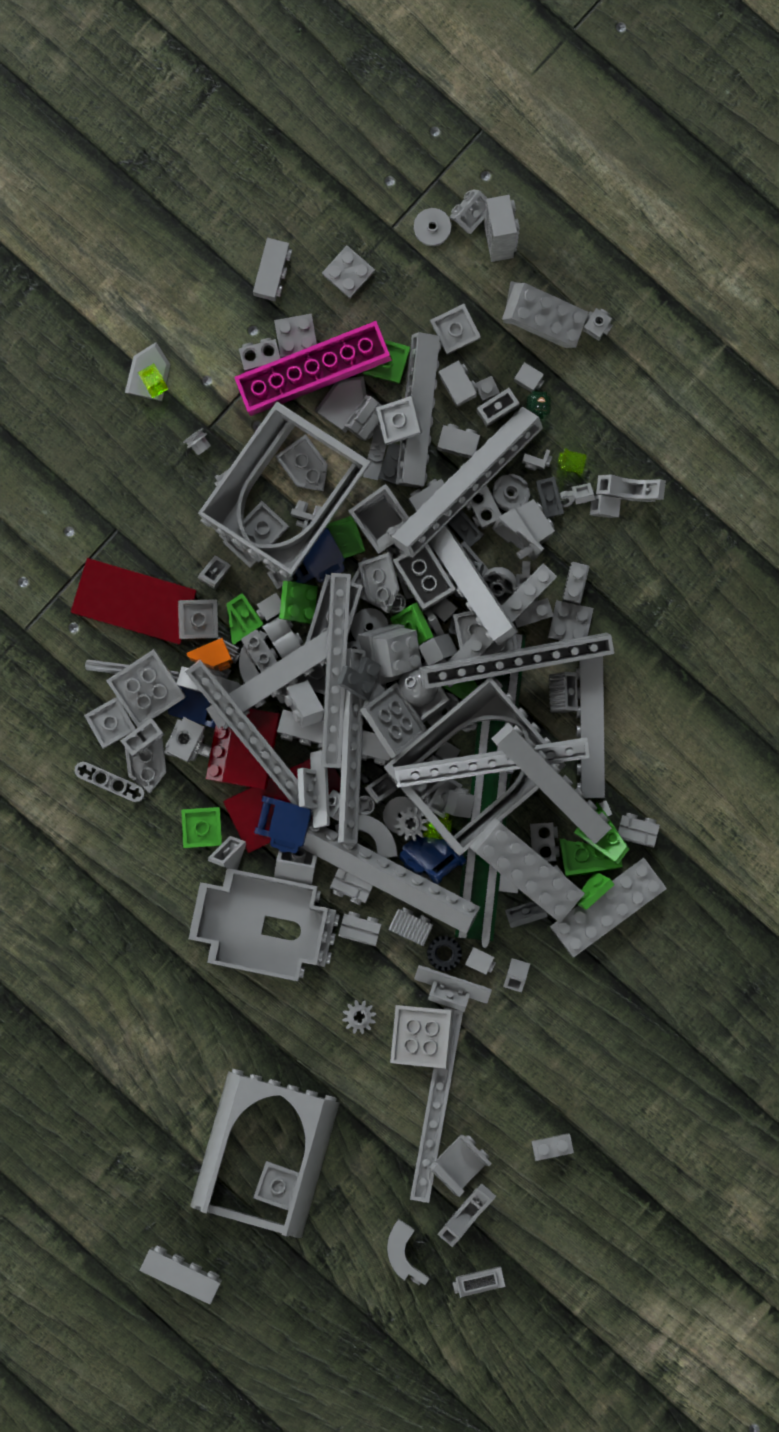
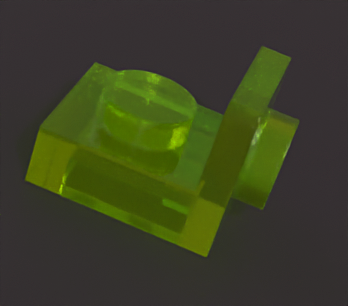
M154 363L137 372L152 398L168 390L164 379Z
M565 448L564 453L560 452L558 464H561L560 469L582 474L587 455L568 451Z
M445 813V818L438 819L451 832L452 821L448 820L449 814ZM430 822L424 824L429 829L423 832L424 837L444 839Z

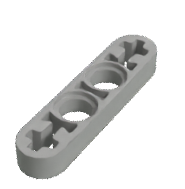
M79 762L75 766V774L80 779L127 800L137 803L142 801L145 796L144 789L139 785L92 764ZM86 765V769L90 772L96 769L92 775V780L88 779L90 775L86 773L81 776L79 767L83 768ZM99 773L106 775V781L102 784L96 782V775ZM122 781L124 788L121 791H115L113 788L114 782ZM128 784H130L129 789L133 791L139 789L141 796L133 799L131 793L127 792V796L123 794L126 792Z

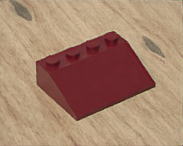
M250 708V713L246 715L247 718L274 750L280 714ZM216 725L206 779L218 783L266 790L269 774L230 727L224 730L223 727L219 729Z

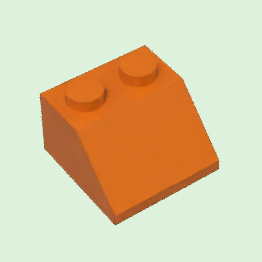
M223 638L187 653L191 661L197 662L201 660L206 667L213 670L219 669L220 672L231 667L230 664L233 663Z

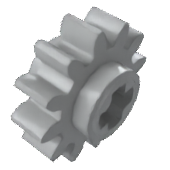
M407 807V813L400 811L402 817L395 818L400 822L395 825L396 829H401L398 835L406 834L405 840L407 841L410 839V836H412L414 841L417 840V835L423 838L422 830H429L424 826L429 821L423 819L424 815L422 813L418 814L419 809L417 807L414 809V812H412L410 807ZM414 819L416 826L410 829V826L407 824Z
M355 1000L354 1007L348 1004L350 1010L343 1011L347 1018H344L342 1021L349 1022L346 1029L352 1026L354 1034L357 1032V1029H360L361 1034H364L365 1027L371 1030L369 1023H376L375 1020L371 1019L372 1016L376 1015L375 1012L370 1013L373 1006L365 1007L366 1001L359 1005L358 1001ZM358 1011L365 1015L361 1023H358V1020H354V1016L357 1015Z

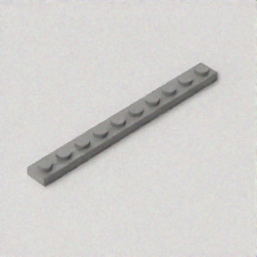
M331 573L321 755V767L341 768L345 688L337 683L343 666H346L351 574Z
M347 649L346 666L358 672L362 657H365L366 651ZM346 689L344 696L338 843L357 844L363 716L360 709L363 706V700Z
M198 660L185 673L291 803L299 805L298 779L204 663Z
M587 737L536 745L534 748L537 752L541 750L549 758L547 760L549 764L590 758ZM503 751L394 767L397 788L520 769Z
M444 1008V1010H453L448 1069L433 1068L410 1200L427 1203L430 1201L434 1173L428 1167L438 1156L463 1011Z

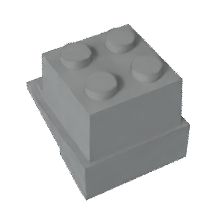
M386 484L348 510L350 516L378 554L395 543L392 535L409 519V516Z
M534 499L517 509L512 508L498 517L492 526L493 531L507 543L512 542L520 549L516 553L519 559L528 556L533 561L544 550L541 545L549 540L555 532L553 522L545 517L542 506L538 502L536 503Z
M391 624L358 635L361 649L366 651L365 657L381 665L376 679L378 684L382 685L398 680L402 674L422 667L416 630L407 629L404 625Z

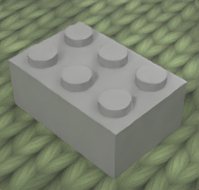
M428 544L413 558L404 553L393 560V565L422 612L456 592L455 587Z

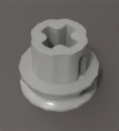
M204 428L199 429L183 441V443H187V448L192 447L197 455L211 446L205 438L207 433L203 432Z

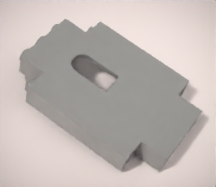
M227 868L223 887L200 882L188 939L211 944L207 963L299 982V978H303L305 967H302V963L321 967L330 964L332 953L328 952L329 946L334 945L336 934L332 932L333 927L338 926L340 915L336 914L337 910L314 906L315 902L319 903L321 891H317V886ZM265 916L298 923L301 928L300 936L295 940H286L262 935Z

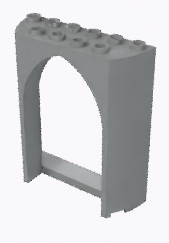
M276 402L198 512L202 518L200 521L207 527L211 526L220 534L219 537L224 541L229 542L231 540L235 544L234 546L244 553L246 550L250 557L258 563L262 561L270 571L274 573L278 571L285 578L292 577L371 462L279 402ZM295 426L353 463L315 518L301 533L287 541L276 544L264 545L250 541L244 525V508L248 494Z
M489 677L384 766V769L396 783L394 767L422 763L460 730L483 721H502L517 725L524 733V739L529 738L535 745L551 743V741L547 737L542 738L539 734L541 730L534 722L530 724L527 720L528 715L521 707L518 709L514 705L516 702L509 693L505 694L501 690L502 684L496 678L493 680ZM564 762L554 763L560 770L566 766ZM521 770L516 781L504 794L456 835L452 836L410 786L400 787L444 838L448 846L459 856L470 848L494 817L500 822L539 789Z
M232 1069V1072L228 1071L190 1207L198 1209L203 1213L208 1212L279 1232L284 1236L302 1238L340 1102H336V1097L326 1095L325 1098L318 1097V1092L306 1090V1093L299 1091L300 1087L290 1084L287 1087L280 1086L281 1082L270 1079L268 1082L262 1081L261 1076L250 1074V1077L243 1075L244 1071ZM277 1095L284 1097L295 1108L305 1132V1153L285 1225L210 1204L229 1135L236 1120L253 1103L263 1098Z

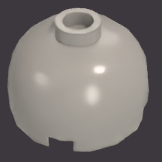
M504 567L491 568L482 576L500 604H504L517 591L516 577L510 570Z
M419 669L402 674L398 682L403 696L413 707H422L427 702H431L437 693V687L429 689L422 687Z

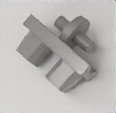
M299 500L295 509L292 508L291 516L305 520L304 522L299 520L296 522V526L302 527L303 531L322 507L315 506L313 514L306 513L309 504Z

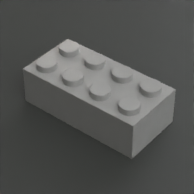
M517 283L514 284L502 320L564 348H576L588 312L531 285Z
M157 1245L149 1249L139 1271L205 1303H212L222 1282L219 1279V1274L213 1271L207 1273L201 1270L202 1266L194 1262L188 1264L184 1262L185 1258L180 1255L174 1254L171 1256L167 1254V1249Z

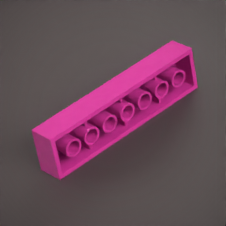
M374 321L234 378L247 412L251 417L271 409L276 402L280 404L286 403L392 361L377 321Z

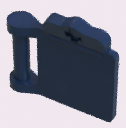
M325 528L303 560L309 574L304 576L300 567L295 571L294 574L298 579L296 580L297 583L303 584L316 577L318 582L322 583L325 580L326 574L331 576V573H341L344 571L342 562L345 561V558L328 528Z
M181 687L186 697L170 707L168 714L182 719L185 717L195 723L215 728L216 724L213 719L211 721L206 720L208 714L206 708L211 703L203 693Z
M263 795V806L258 827H255L254 833L270 837V845L278 848L281 852H298L300 846H304L312 810ZM271 804L275 805V808L271 820L270 829L266 830L265 827Z
M427 827L428 831H422L423 838L417 835L416 841L412 839L402 847L399 858L404 863L406 869L418 875L425 872L433 883L439 884L442 882V878L457 866L465 864L466 859L462 854L460 856L457 855L431 827ZM450 856L453 857L454 860L439 872L433 871Z

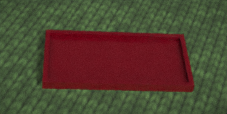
M87 558L70 613L181 645L182 639H179L178 601L194 600L197 590Z
M310 759L289 768L297 779V769H311ZM327 768L329 794L332 790L340 793L341 778L336 768ZM272 778L268 779L266 790L250 787L223 801L241 839L246 841L245 847L248 853L271 841L270 837L254 833L255 827H258L263 806L262 796L265 795L291 803ZM271 804L265 827L266 830L270 829L271 820L275 808V805Z

